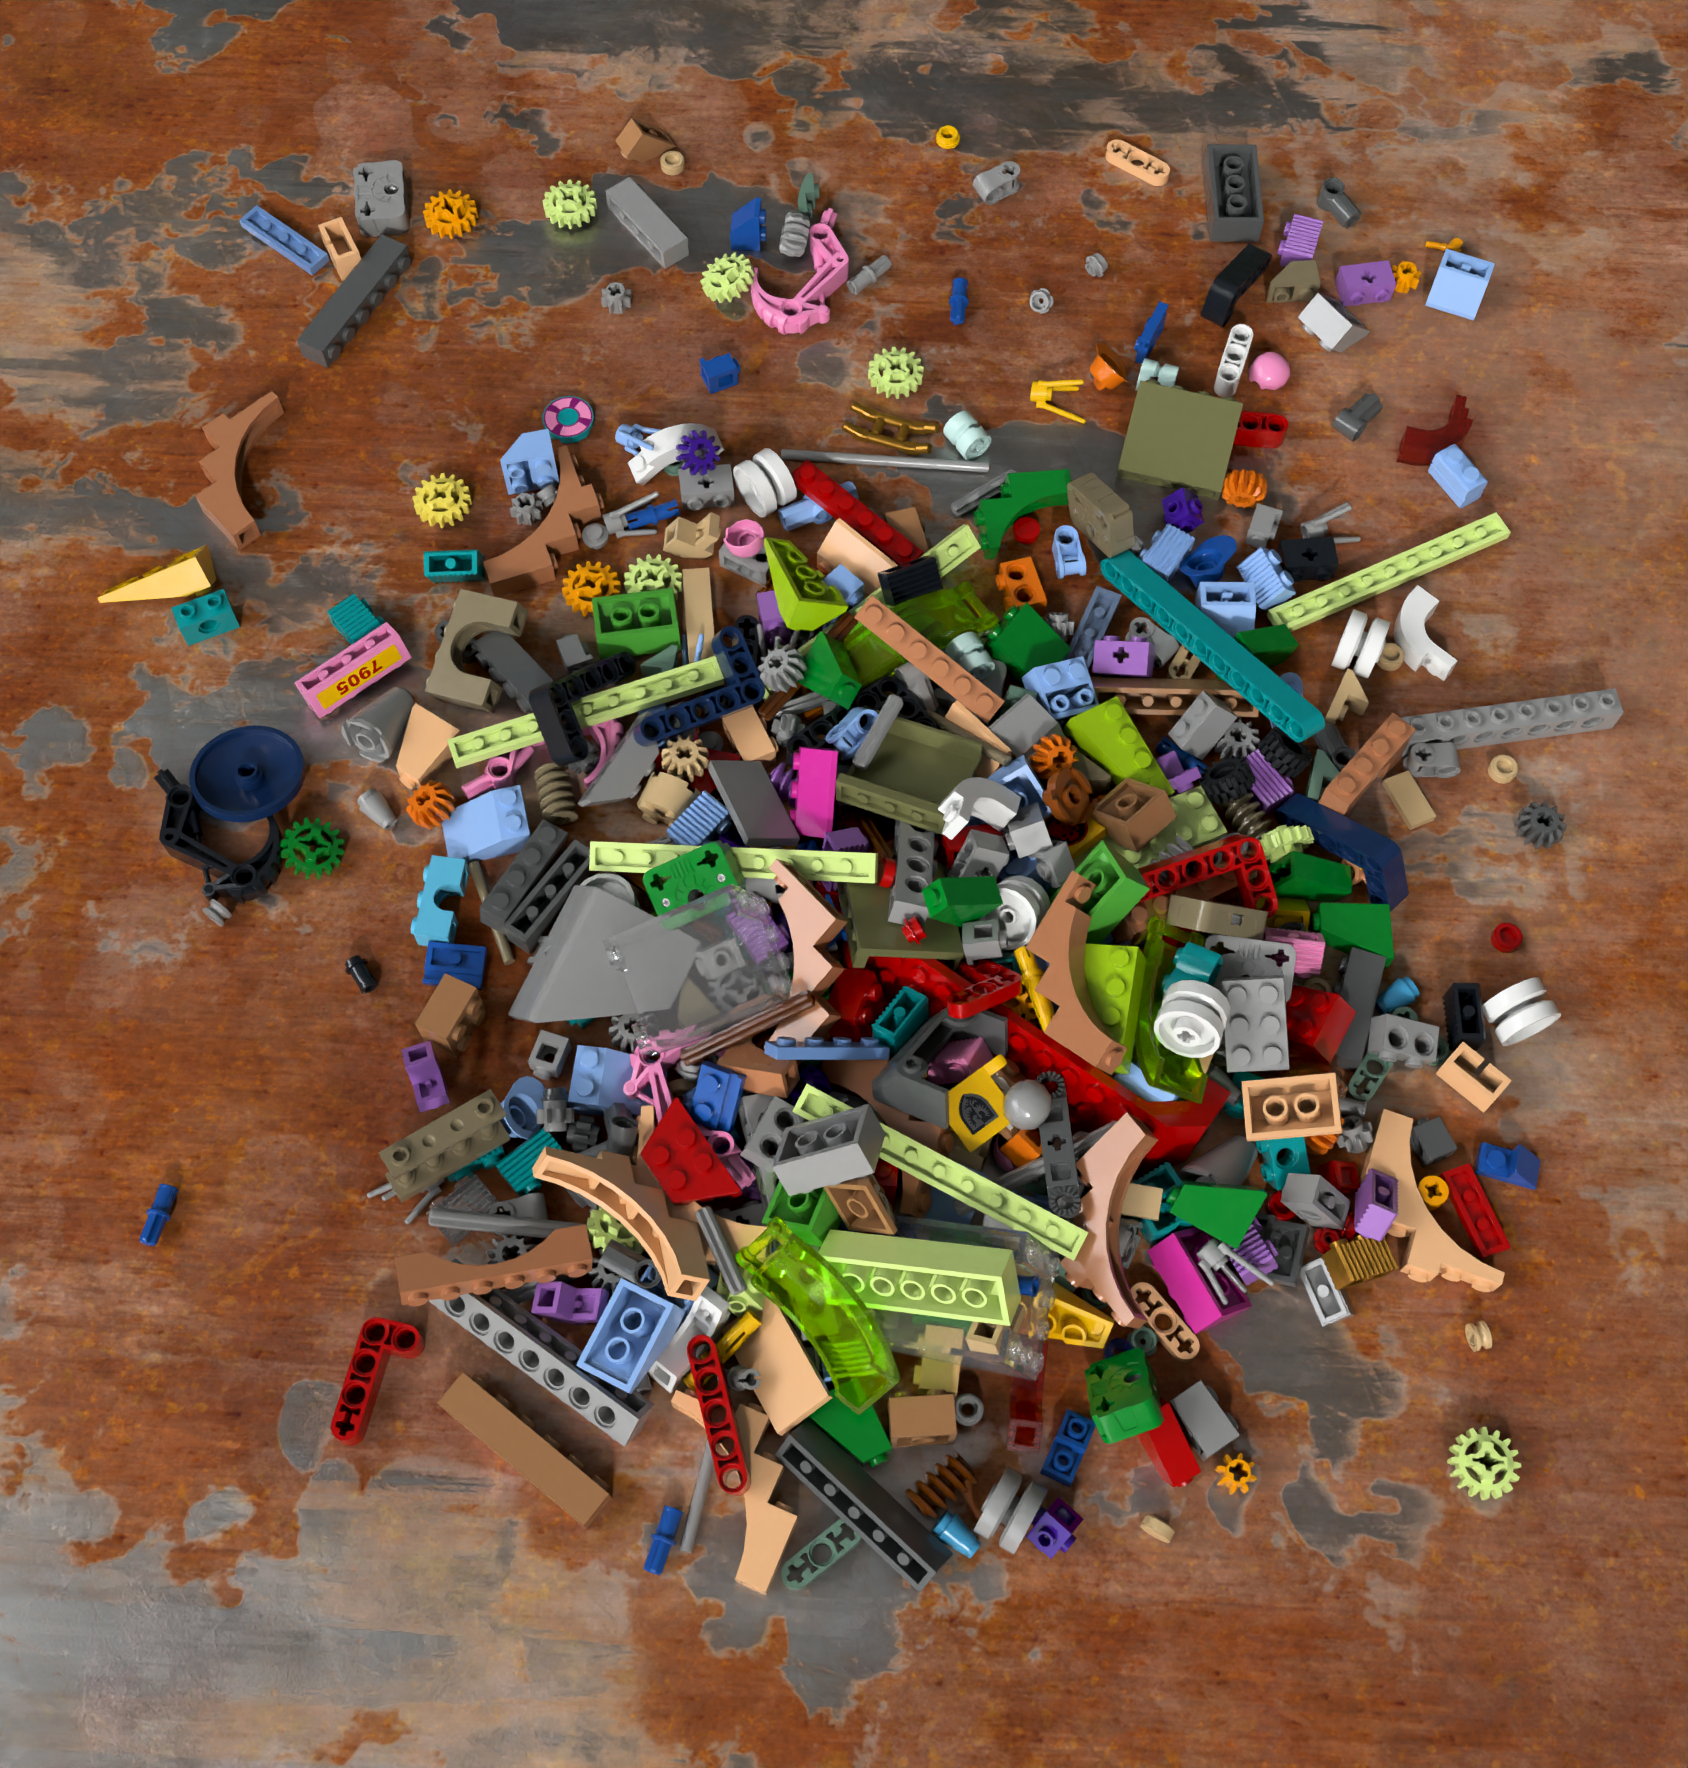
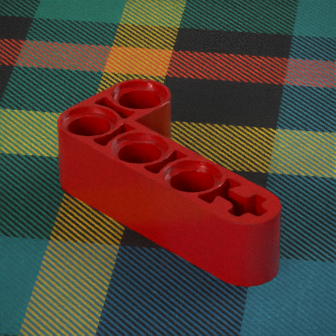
M380 1317L370 1318L363 1324L331 1422V1432L341 1443L353 1446L359 1444L366 1435L390 1355L413 1359L422 1354L425 1348V1340L414 1326ZM385 1328V1335L381 1340H371L372 1334L376 1329ZM415 1335V1342L411 1347H401L402 1340L406 1336ZM368 1359H375L374 1368L367 1373L362 1372L363 1363ZM358 1390H365L364 1400L361 1403L352 1404L353 1394ZM348 1410L354 1412L352 1416L348 1413ZM351 1424L355 1426L353 1431L343 1432L344 1426L348 1427Z

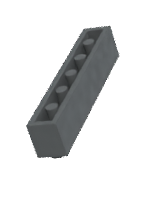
M383 234L380 235L297 339L303 357L326 368L334 360L338 359L343 348L348 342L353 340L355 333L362 324L367 322L369 315L382 303L388 291L394 288L403 272L409 269L411 259L407 245Z
M809 1418L789 1434L776 1452L775 1456L919 1593L953 1555L942 1542Z

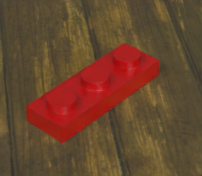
M1470 1163L1442 1172L1439 1177L1446 1182L1449 1188L1448 1196L1479 1259L1483 1260L1509 1250L1511 1246Z

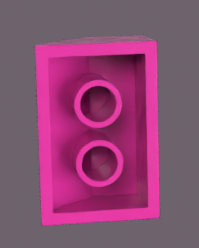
M799 746V753L794 752L793 770H797V781H792L791 798L796 799L795 810L789 811V817L798 835L824 838L826 832H832L838 751L835 749Z
M1197 1227L1172 1233L1147 1251L1152 1259L1154 1269L1160 1273L1166 1283L1169 1295L1177 1302L1186 1324L1192 1328L1195 1334L1211 1329L1252 1306L1246 1294L1229 1279L1221 1268L1214 1271L1211 1267L1228 1300L1227 1305L1222 1304L1206 1273L1198 1265L1201 1259L1196 1255L1212 1237Z

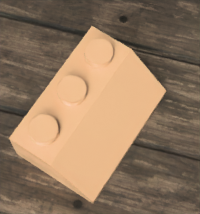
M840 518L835 521L817 552V568L824 577L842 564L864 582V599L881 587L877 573L897 566L895 562Z
M958 700L952 704L945 716L946 719L1012 758L1011 749ZM982 753V763L974 777L987 779L1003 767V765Z
M1336 1073L1241 1081L1247 1142L1342 1133Z

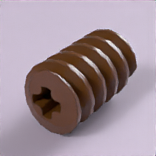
M955 1450L953 1452L956 1458L948 1454L944 1456L943 1459L946 1467L940 1463L934 1465L936 1475L928 1471L924 1474L927 1484L920 1480L914 1483L917 1493L911 1489H906L904 1492L914 1508L925 1519L926 1515H930L935 1519L939 1518L936 1511L937 1506L948 1510L949 1508L945 1500L947 1497L957 1502L958 1498L955 1492L957 1488L967 1493L966 1480L975 1485L978 1483L971 1467Z

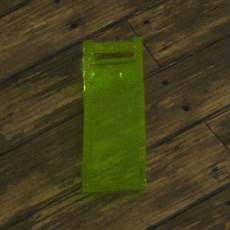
M968 581L962 582L958 587L921 595L890 608L939 649L946 648L954 638L963 633L975 632L978 634L980 631L992 629L999 621L995 613L989 612L974 593V587ZM963 599H966V601L970 604V606L974 609V611L978 614L980 618H976L974 616V614L963 602ZM864 625L841 642L862 684L858 693L881 678L892 676L895 674L894 670L897 667L908 662L907 659Z
M1152 916L1148 920L1146 927L1148 936L1143 955L1146 958V966L1135 1033L1138 1061L1143 1076L1150 1087L1201 1104L1208 1074L1204 1073L1199 1058L1178 1055L1167 1049L1157 1039L1154 1032V1023L1163 1000L1162 981L1166 974L1171 975L1175 969L1174 957L1179 949L1161 940L1162 935L1185 944L1189 941L1201 947L1204 945V936L1197 932L1189 933L1165 923L1164 919Z
M776 1216L770 1220L764 1232L748 1247L744 1246L736 1253L737 1262L753 1275L751 1278L752 1286L776 1304L811 1342L832 1379L836 1390V1398L856 1414H862L899 1383L900 1376L892 1352L864 1302L844 1277L824 1257L788 1229L786 1222L782 1218ZM774 1239L778 1240L781 1245L763 1262L756 1258Z

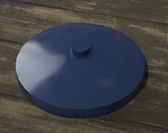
M244 726L218 735L198 752L190 768L189 783L197 803L211 816L229 822H251L277 813L296 797L305 780L306 766L298 744L286 733L267 726Z

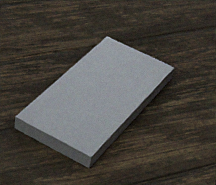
M710 760L707 767L745 846H797L800 837L761 761Z

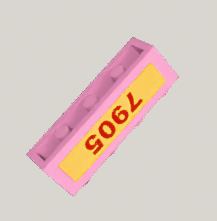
M386 622L294 684L308 706L319 718H322L347 700L355 697L371 684L378 682L383 676L400 667L412 657L399 634Z

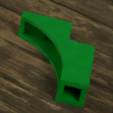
M1069 469L1008 473L1004 484H1001V498L982 499L980 501L978 509L974 511L975 526H979L978 543L981 546L979 550H983L985 560L995 559L1000 548L1001 539L1018 519L1042 508L1069 504L1067 483L1072 481Z

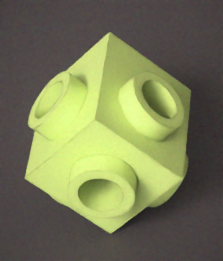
M746 1263L738 1265L747 1285V1289L744 1292L733 1296L727 1287L721 1271L716 1290L730 1304L728 1309L738 1318L742 1317L748 1309L756 1312L764 1308L767 1283Z

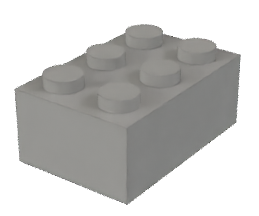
M1284 975L1223 978L1221 981L1222 994L1227 998L1231 1007L1229 1019L1224 1028L1227 1072L1289 1070L1290 1057Z
M869 1104L790 1126L784 1130L772 1168L789 1196L799 1193L806 1194L814 1189L828 1185L835 1186L843 1181L854 1178H865L875 1173L885 1132Z

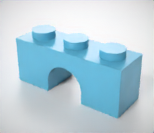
M432 855L430 864L425 866L423 873L425 886L423 891H419L417 898L419 911L417 917H413L411 923V934L414 935L418 945L428 946V941L454 944L458 927L457 918L453 911L441 910L439 905L449 896H465L470 874L466 859Z

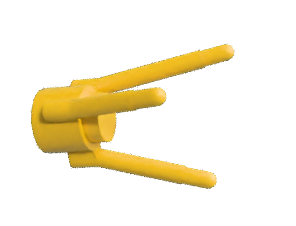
M1039 380L1032 382L1030 401L1036 402V408L1049 410L1082 424L1086 423L1084 418L1046 403V401L1052 400L1053 391H1078L1079 387L1074 385H1082L1084 380Z

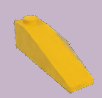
M207 544L174 558V561L167 564L168 568L164 569L163 566H157L143 574L144 578L142 579L136 576L104 591L98 597L99 602L186 597L194 593L196 596H201L211 591L210 586L216 581V575Z
M1014 1260L1017 1275L1037 1276L1039 1278V1292L1036 1297L1021 1295L1019 1304L1024 1306L1026 1314L1017 1334L1034 1336V1340L1044 1341L1045 1338L1063 1340L1066 1344L1104 1348L1114 1324V1319L1033 1267Z

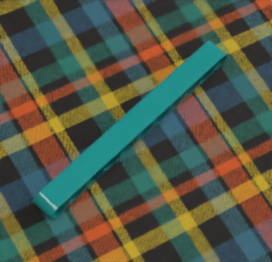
M1126 550L1114 557H1108L1101 561L1100 568L1102 574L1111 584L1296 742H1302L1324 729L1325 720L1317 708L1132 552Z

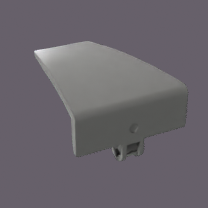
M575 885L549 935L539 937V945L533 957L529 956L527 963L532 968L508 1015L514 1019L542 1023L671 1009L697 957L695 952L701 949L702 944L675 927L664 925L653 915L600 888Z

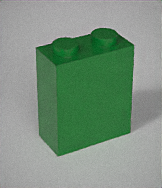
M1028 603L1017 607L1015 605L1011 606L1003 615L1005 620L1000 625L998 624L993 627L987 634L989 639L984 644V648L996 660L1006 665L1007 672L1024 689L1022 677L1034 667L1062 661L1071 650L1067 643Z

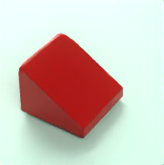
M1332 1160L1319 1166V1175L1342 1194L1358 1192L1360 1183L1355 1162Z

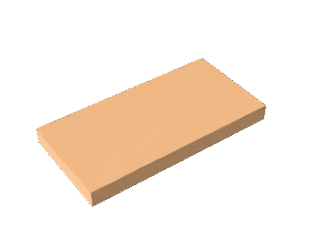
M769 1293L765 1296L764 1308L754 1312L763 1324L735 1351L734 1355L741 1366L747 1369H756L760 1373V1376H754V1379H761L760 1385L754 1389V1392L775 1431L783 1436L833 1397L776 1296ZM737 1317L721 1330L722 1333L725 1335L741 1317Z

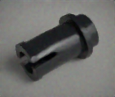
M356 955L346 961L345 972L353 977L361 993L367 994L377 988L378 982L366 966L367 960L361 958L360 955Z

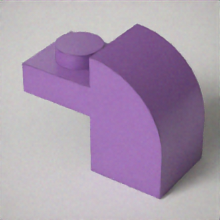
M1175 750L1155 758L1175 791L1169 798L1194 787L1192 782L1201 778L1197 767L1183 770Z
M428 1040L402 1049L405 1068L413 1085L420 1113L450 1103L445 1078L431 1041Z
M537 1282L531 1313L566 1324L586 1326V1323H598L607 1306L609 1291L602 1288H575L564 1282Z

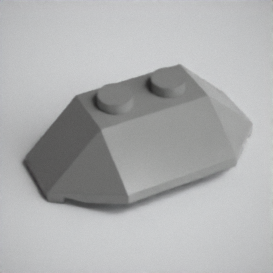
M649 711L637 716L630 729L579 800L578 804L581 807L615 803L627 798L632 799L641 789L639 782L643 776L647 777L656 766L654 760L659 754L658 744L647 747L641 746L635 741L633 736L636 725L652 715ZM645 725L644 733L648 737L653 738L654 730L650 726Z

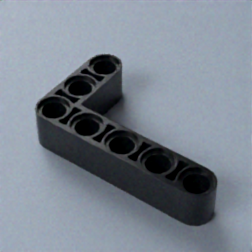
M624 651L602 658L530 691V706L549 754L556 765L565 766L587 758V742L571 703L632 675L635 672L636 664L629 652Z
M885 676L859 692L849 709L839 705L788 739L786 761L793 768V751L799 749V746L836 748L833 743L829 744L825 739L821 740L816 736L821 734L827 736L829 731L839 724V721L855 707L868 705L875 712L876 710L881 711L889 695L883 693L885 691H891L894 695L903 699V706L897 715L898 717L919 722L936 729L937 726L897 677ZM907 711L912 715L904 716L900 712ZM863 714L860 718L861 728L867 723L866 714Z

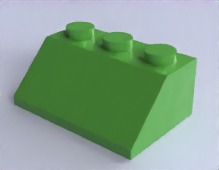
M673 588L592 598L600 659L624 651L629 652L632 656L660 653L671 645H676L678 650H681Z
M1104 840L1096 846L1075 870L1076 873L1096 884L1089 900L1085 902L1081 909L1082 912L1092 917L1087 932L1086 944H1100L1150 890L1138 869ZM1062 886L1049 899L1051 905L1055 900L1056 896L1058 895L1059 891L1061 890Z
M779 1180L762 1223L804 1244L821 1247L830 1229L838 1230L842 1218L823 1187L814 1189L806 1194L799 1193L789 1196Z

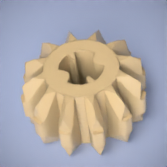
M690 734L686 740H682V737L678 735L676 737L677 742L668 740L667 748L662 749V768L667 770L668 774L677 776L682 780L688 778L692 783L694 775L699 777L704 775L703 769H707L709 764L707 759L709 752L706 747H703L701 739L693 742V737Z

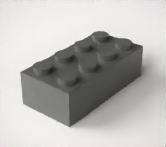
M1208 144L1203 162L1209 242H1259L1264 224L1257 146Z

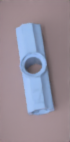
M847 481L840 484L842 488L859 500L853 482ZM804 495L802 500L778 509L781 524L787 532L813 521L816 524H822L833 517L806 495Z

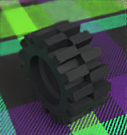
M1276 726L1263 738L1258 746V749L1261 750L1260 754L1265 756L1264 760L1270 762V766L1273 769L1276 767L1280 774L1284 773L1286 777H1297L1313 759L1311 757L1312 753L1308 751V746L1302 744L1303 741H1294Z
M1230 755L1228 759L1223 757L1220 759V762L1217 763L1215 761L1211 763L1212 767H1206L1204 769L1205 772H1202L1201 778H1199V782L1211 803L1216 802L1217 804H1221L1223 800L1225 803H1228L1231 798L1236 800L1240 794L1245 795L1247 793L1246 789H1251L1256 781L1244 756L1241 757V755L1236 757Z

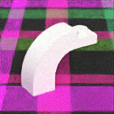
M679 424L662 429L644 439L643 441L654 447L653 450L640 446L642 451L628 462L636 483L644 486L664 467L677 462L676 456L681 455L682 452L676 449V445L683 444L680 438L683 435L689 436V432L692 430H696L698 434L700 431L705 430L707 438L714 436L715 441L712 445H719L721 447L720 450L715 451V454L719 455L724 448L715 429L702 424ZM699 449L694 451V454L697 457L702 455V452Z
M1417 585L1407 596L1395 621V644L1402 648L1405 653V663L1415 672L1423 665L1429 673L1445 681L1458 660L1433 643L1425 631V622L1433 615L1439 600Z
M979 777L965 779L954 788L938 807V810L945 814L943 817L945 825L942 834L952 840L969 822L970 816L983 820L1000 832L1017 814L1021 797L1007 787L989 779Z
M706 1285L698 1299L694 1301L687 1318L674 1334L671 1342L647 1372L650 1377L668 1392L672 1393L683 1381V1378L691 1372L687 1355L689 1341L697 1335H706L715 1341L731 1314L728 1311L730 1304L725 1301L720 1293L713 1291ZM709 1344L700 1345L697 1348L696 1357L701 1359V1355L705 1351L707 1352L711 1346Z

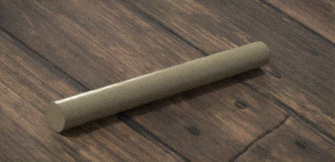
M931 709L926 710L937 727L948 733L983 743V754L1005 767L1011 763V756Z
M474 861L468 867L480 900L483 903L490 890L480 863ZM491 928L504 965L514 963L515 958L506 935Z

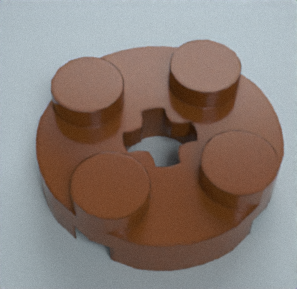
M1066 768L1055 771L1050 776L1047 789L1043 791L1042 798L1044 804L1050 808L1052 814L1062 827L1066 828L1085 823L1093 813L1094 802L1089 803L1088 795L1093 793L1088 779L1081 771Z

